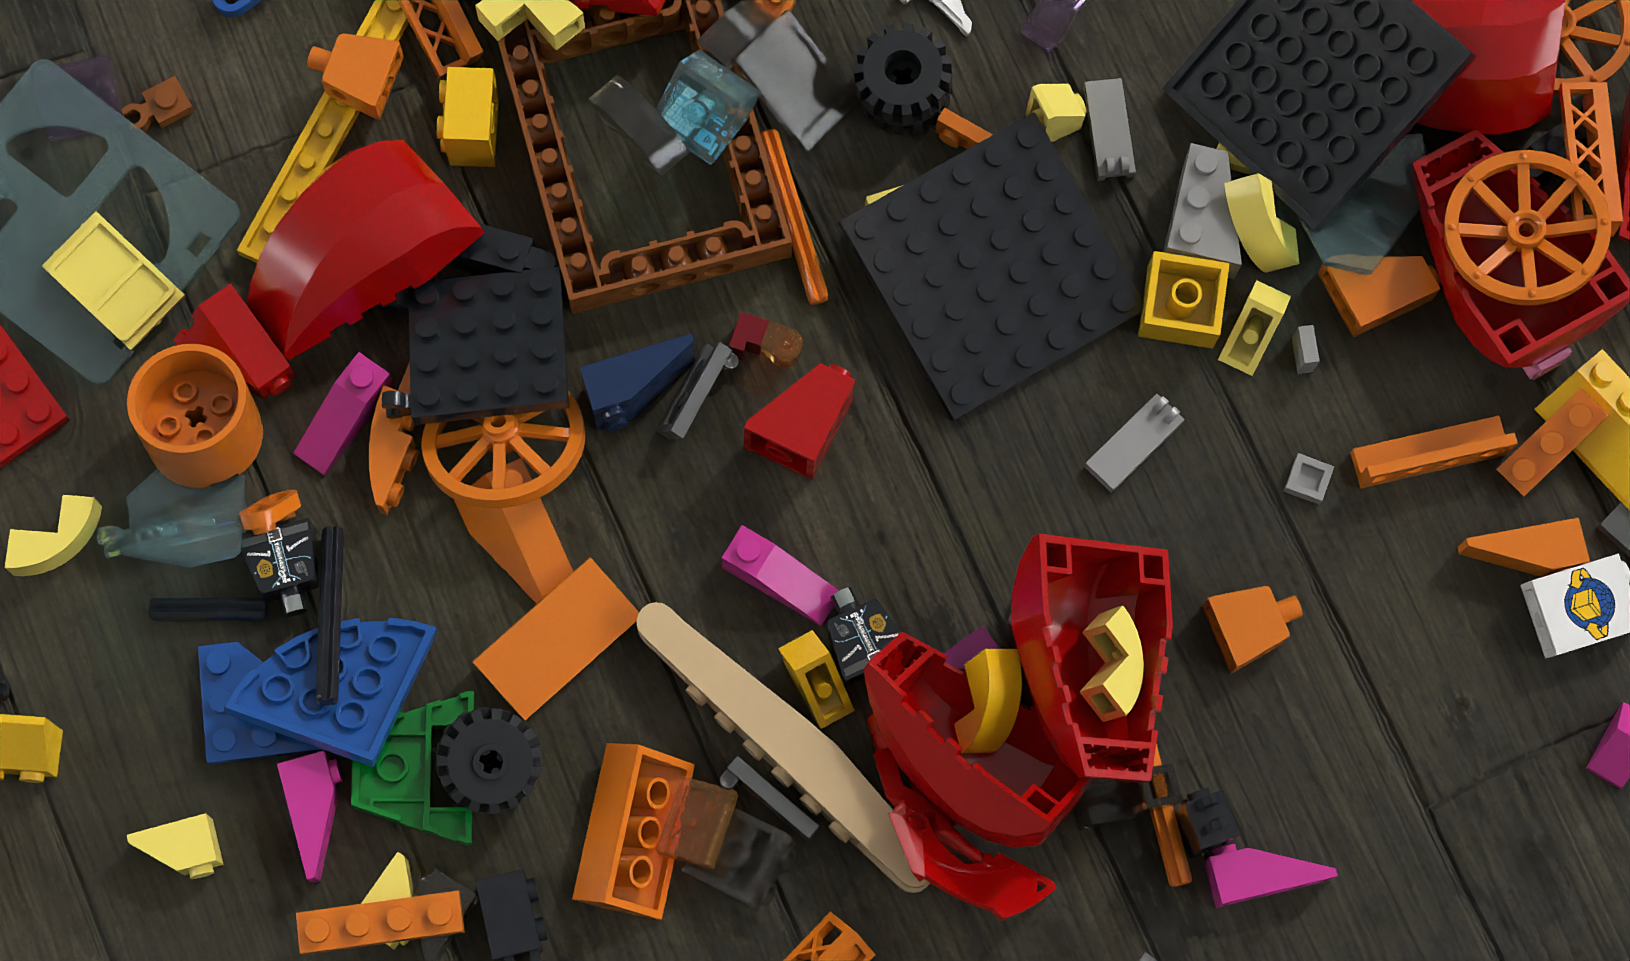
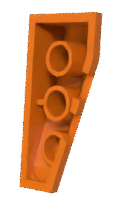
M522 458L506 464L505 488L518 486L532 480ZM493 471L483 475L471 486L492 489ZM541 498L508 508H480L454 499L470 536L493 557L495 562L514 579L535 604L539 603L573 572Z

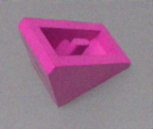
M1625 702L1620 704L1586 767L1587 770L1619 789L1623 788L1630 779V705Z

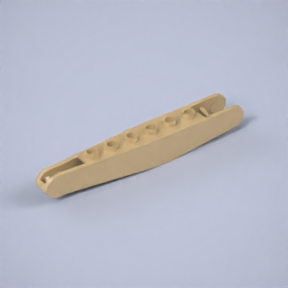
M655 602L641 609L637 616V628L640 638L689 685L685 691L700 706L707 703L717 713L714 719L723 729L730 734L735 730L745 740L742 744L743 747L756 760L760 761L763 757L774 768L771 773L783 786L789 788L792 785L802 795L799 800L810 812L816 816L821 813L831 822L828 828L836 837L844 843L848 840L853 843L896 886L908 893L921 892L927 888L930 882L925 879L919 882L910 869L888 812L892 813L893 809L831 739L683 621L670 607L663 603Z

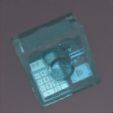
M698 50L679 62L649 123L711 165L744 125L761 91L703 51Z

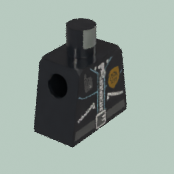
M310 518L276 526V529L264 534L254 535L251 533L237 537L239 548L263 598L266 601L281 599L286 617L297 616L307 612L308 608L304 592L320 587L316 531Z
M851 587L844 588L830 596L838 616L826 622L827 636L844 687L864 679L863 670L866 664L901 633L877 599H872L860 605Z

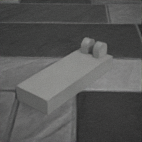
M1122 78L1085 82L1083 89L1097 181H1103L1107 177H1134L1136 169Z
M1156 394L1085 463L1084 467L1111 493L1184 422L1185 419L1179 415L1180 411L1176 407L1172 408L1164 396L1160 397Z

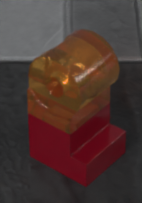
M740 312L729 348L740 360H743L745 351L770 358L779 367L788 368L798 363L801 358L803 339L799 332L793 328Z

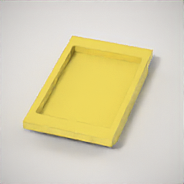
M96 211L42 265L51 276L131 351L186 296Z

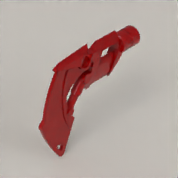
M874 713L868 717L867 726L876 752L873 756L885 795L895 807L892 813L888 812L910 869L919 882L925 879L961 901L991 911L999 920L1011 918L1030 909L1056 889V885L1052 880L999 852L994 857L989 853H982L954 828L957 824L932 804L911 780L912 790L904 786L897 767L899 764L881 735ZM942 842L945 843L952 850H954L956 853H961L974 864L963 863L961 860L955 857L942 844ZM1037 885L1043 887V890L1037 893Z

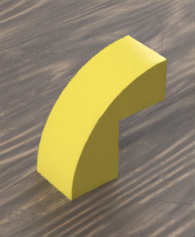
M482 0L476 4L479 21L497 41L528 19L551 46L558 50L585 28L583 12L569 0Z
M1257 173L1224 183L1227 203L1236 232L1244 249L1255 265L1267 273L1300 264L1296 229L1276 217L1272 181Z
M63 495L57 533L10 529L5 568L13 576H30L45 573L63 565L80 552L93 535L101 515L102 506L94 497Z
M1122 605L1100 613L1082 632L1105 661V664L1080 691L1102 722L1126 716L1137 700L1143 680L1144 661L1141 641L1133 620Z

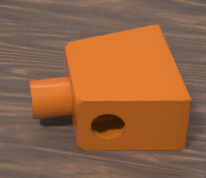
M343 33L337 37L332 51L313 46L308 56L307 67L324 73L322 84L326 94L374 119L380 120L404 55L400 42Z
M1269 586L1212 596L1202 605L1230 673L1240 670L1283 644L1290 637L1286 623L1303 617L1301 605L1295 595L1276 602Z

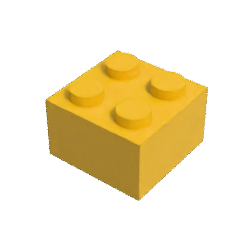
M447 67V80H440L439 101L443 103V116H438L437 138L441 139V152L447 153L450 166L495 167L499 94L494 70L491 68Z
M1154 251L1147 268L1138 337L1213 349L1221 332L1230 263Z

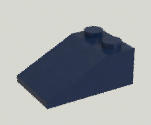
M692 333L580 367L583 389L597 431L605 429L606 432H613L626 427L628 421L634 420L695 363Z

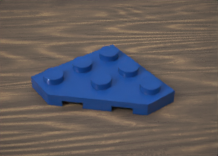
M238 642L198 646L206 760L209 765L327 751L225 714L224 706L235 688L252 669L256 670L263 662Z

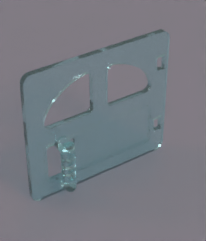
M42 59L31 65L0 103V201L4 197L5 199L12 200L18 206L16 213L0 231V312L89 381L95 384H105L115 376L140 343L132 351L126 345L121 350L113 343L116 336L51 276L42 265L53 255L54 251L58 250L80 228L82 223H85L99 209L126 174L135 167L145 169L151 176L162 195L169 218L170 241L167 254L162 262L153 265L181 292L237 225L241 212L238 205L205 178L55 63ZM63 127L82 130L100 136L107 140L109 147L107 153L71 196L64 197L8 154L7 146L9 141L31 130ZM202 232L211 240L199 255L195 257L187 249Z

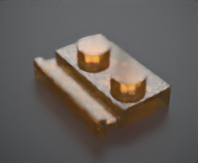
M682 776L656 848L658 854L695 865L700 864L713 870L738 798L737 792Z

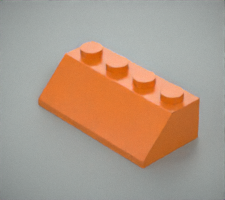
M606 744L572 900L603 909L662 920L695 764L639 744Z

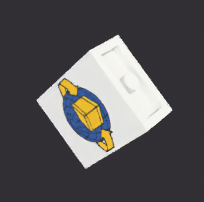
M1619 554L1520 585L1545 659L1630 633V570L1627 564L1621 561Z

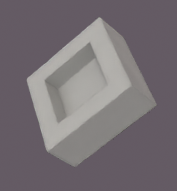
M1301 326L1297 328L1291 338L1297 374L1313 372L1320 362L1314 326Z
M1298 453L1294 459L1284 492L1320 505L1334 466Z

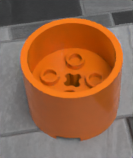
M201 344L172 346L148 359L132 379L127 396V410L130 421L153 463L169 480L189 488H211V484L225 481L235 474L240 476L255 460L263 439L261 417L240 369L225 353Z

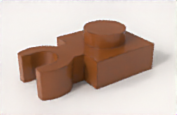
M176 76L142 92L145 103L141 105L131 103L121 110L125 119L135 115L141 116L137 123L130 126L134 135L145 133L149 129L150 124L157 120L162 129L195 112Z

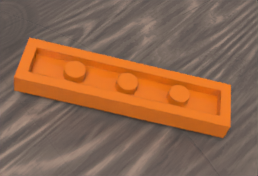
M459 890L296 913L301 955L465 933Z

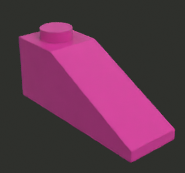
M358 352L335 381L293 454L325 477L374 414L383 385L392 389L395 387L390 373Z
M743 525L722 556L723 569L821 627L834 607L830 596L839 590L780 547Z
M325 751L277 764L306 878L312 884L321 881L339 797L336 783L343 782L337 759L330 760Z
M1235 844L1213 849L1214 856L1204 861L1216 908L1331 881L1338 876L1336 868L1251 848L1237 850Z

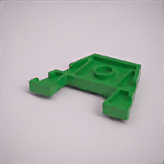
M466 691L460 693L459 696L444 701L437 700L426 704L424 707L405 713L403 711L400 712L375 766L371 767L352 760L351 808L464 846H471L472 811L466 807H430L432 729H445L448 724H452L462 713L473 711L474 691Z

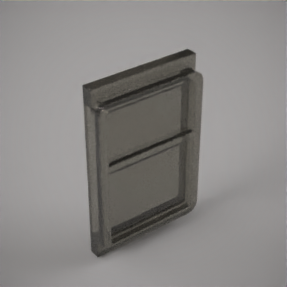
M785 10L734 60L743 77L791 138L797 141L805 151H809L858 102L855 95L789 10Z

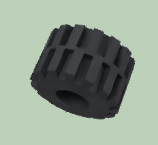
M904 23L903 30L895 31L893 24L885 26L884 35L881 37L875 32L867 38L868 48L860 46L856 54L857 64H854L856 96L858 103H861L864 116L867 120L874 116L875 126L883 131L887 125L893 126V134L903 135L905 127H912L913 134L922 132L923 122L925 121L931 126L936 124L939 111H943L944 107L948 109L950 94H952V63L950 55H946L945 44L940 38L933 42L932 31L925 27L922 28L920 33L914 32V24Z
M482 707L462 713L452 724H448L444 729V734L440 742L437 743L435 751L436 772L446 792L457 803L476 813L480 811L487 812L488 814H497L501 810L507 808L511 810L517 807L525 796L529 797L535 788L533 786L536 779L541 776L540 757H543L541 746L538 745L536 740V734L521 718L500 708ZM490 750H495V757L500 760L498 767L491 766L488 772L483 771L484 764L479 761L481 754L488 755Z

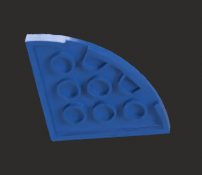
M360 618L341 621L338 702L335 705L324 706L316 702L318 628L310 630L276 648L273 656L263 662L256 670L252 669L233 691L224 706L225 714L374 767L437 635V629L434 626L398 618H388V621L360 622Z

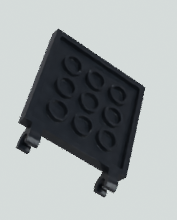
M560 266L523 270L522 273L513 271L427 281L416 289L409 286L408 293L398 292L396 294L398 299L384 306V315L387 318L409 314L411 394H405L400 391L383 392L382 408L386 409L387 418L395 419L411 415L414 425L569 408L563 277Z

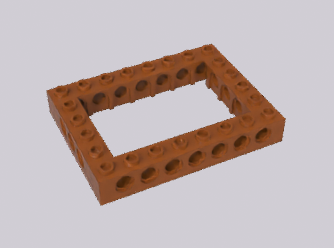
M666 0L657 16L611 12L608 10V6L590 5L589 9L579 8L584 15L585 28L558 50L551 46L528 19L497 41L572 314L792 257V239L721 0ZM686 29L705 97L714 102V105L709 110L711 117L715 115L733 128V131L730 133L713 121L714 128H719V132L716 131L717 138L722 141L720 148L742 222L737 220L723 222V227L694 234V230L686 232L684 237L657 243V240L650 241L649 246L620 253V250L612 251L602 258L601 268L599 269L591 234L589 235L583 203L579 199L574 171L568 160L564 135L558 124L554 99L550 95L544 65Z

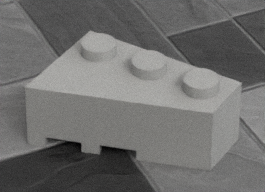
M1191 143L1184 158L1163 253L1230 263L1228 278L1235 279L1242 263L1238 234L1229 211L1224 183L1231 181L1228 152Z

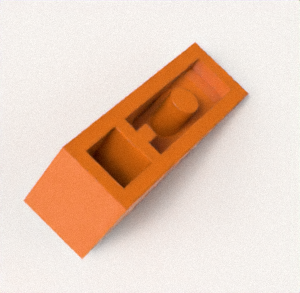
M1579 518L1466 538L1457 547L1459 555L1539 577H1545L1590 563Z

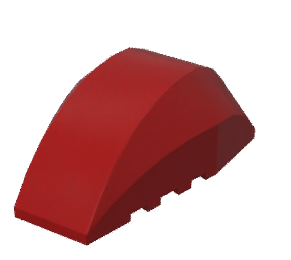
M1412 0L1476 55L1473 61L1417 123L1431 128L1469 133L1477 129L1482 134H1503L1529 128L1550 116L1566 0Z
M1475 129L1412 163L1411 172L1433 260L1458 327L1473 346L1490 361L1505 368L1531 367L1593 333L1630 302V279L1607 249L1601 266L1589 282L1573 294L1546 304L1518 305L1499 301L1480 292L1466 281L1451 261L1445 244L1444 220L1447 205L1453 190L1466 173L1482 161L1504 153L1480 131ZM1517 169L1502 171L1482 181L1513 213L1518 211ZM1530 175L1531 210L1537 212L1550 197L1539 188L1540 183ZM1473 191L1469 194L1461 208L1459 223L1507 226ZM1562 203L1546 220V225L1573 221V216L1568 213L1570 209ZM1527 231L1520 232L1524 237L1531 236ZM1596 232L1546 238L1545 240L1583 264L1594 247ZM1460 236L1465 251L1477 267L1507 242V240ZM1537 250L1533 251L1537 287L1551 285L1572 274ZM1515 251L1488 276L1505 284L1524 287L1521 252Z
M404 140L379 141L352 150L326 167L298 197L276 225L260 254L250 283L247 306L276 347L290 360L331 337L330 331L345 322L352 325L363 319L362 313L381 303L384 307L398 299L396 296L398 292L409 286L416 289L423 285L485 232L444 182Z
M1047 534L1034 535L1019 562L1012 591L1011 626L1032 704L1043 732L1061 761L1078 778L1149 782L1152 778L1158 731L1154 730L1156 712L1161 711L1163 696L1159 694L1161 675L1166 674L1168 658L1164 656L1166 641L1171 640L1173 630L1168 550ZM1123 605L1133 620L1141 641L1144 661L1143 680L1137 700L1126 716L1102 722L1080 691L1100 670L1105 661L1082 632L1100 613Z
M901 632L876 654L863 670L869 702L879 730L900 768L932 804L956 824L983 840L1013 848L1041 845L1072 810L1094 779L1078 778L1061 761L1043 732L1033 704L1029 707L1020 702L1014 726L1006 741L994 753L961 754L962 748L959 746L954 724L975 709L966 670L961 671L946 663L947 655Z

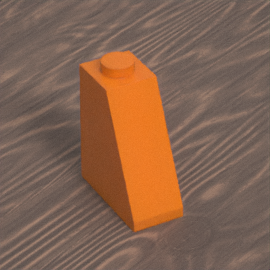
M1423 256L1330 258L1324 261L1318 271L1320 279L1353 338L1432 301L1441 289L1436 270L1431 265L1426 264Z

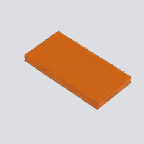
M590 557L475 658L472 663L516 713L526 721L637 621L639 612Z

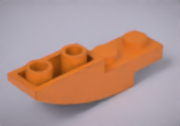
M410 362L398 390L383 385L371 425L369 441L370 481L375 504L380 514L388 516L391 506H398L404 492V485H401L406 471L411 472L419 454V451L415 449L416 444L413 437L405 434L406 431L411 432L415 426L411 415L390 419L386 417V409L382 408L383 392L400 391L405 394H411Z

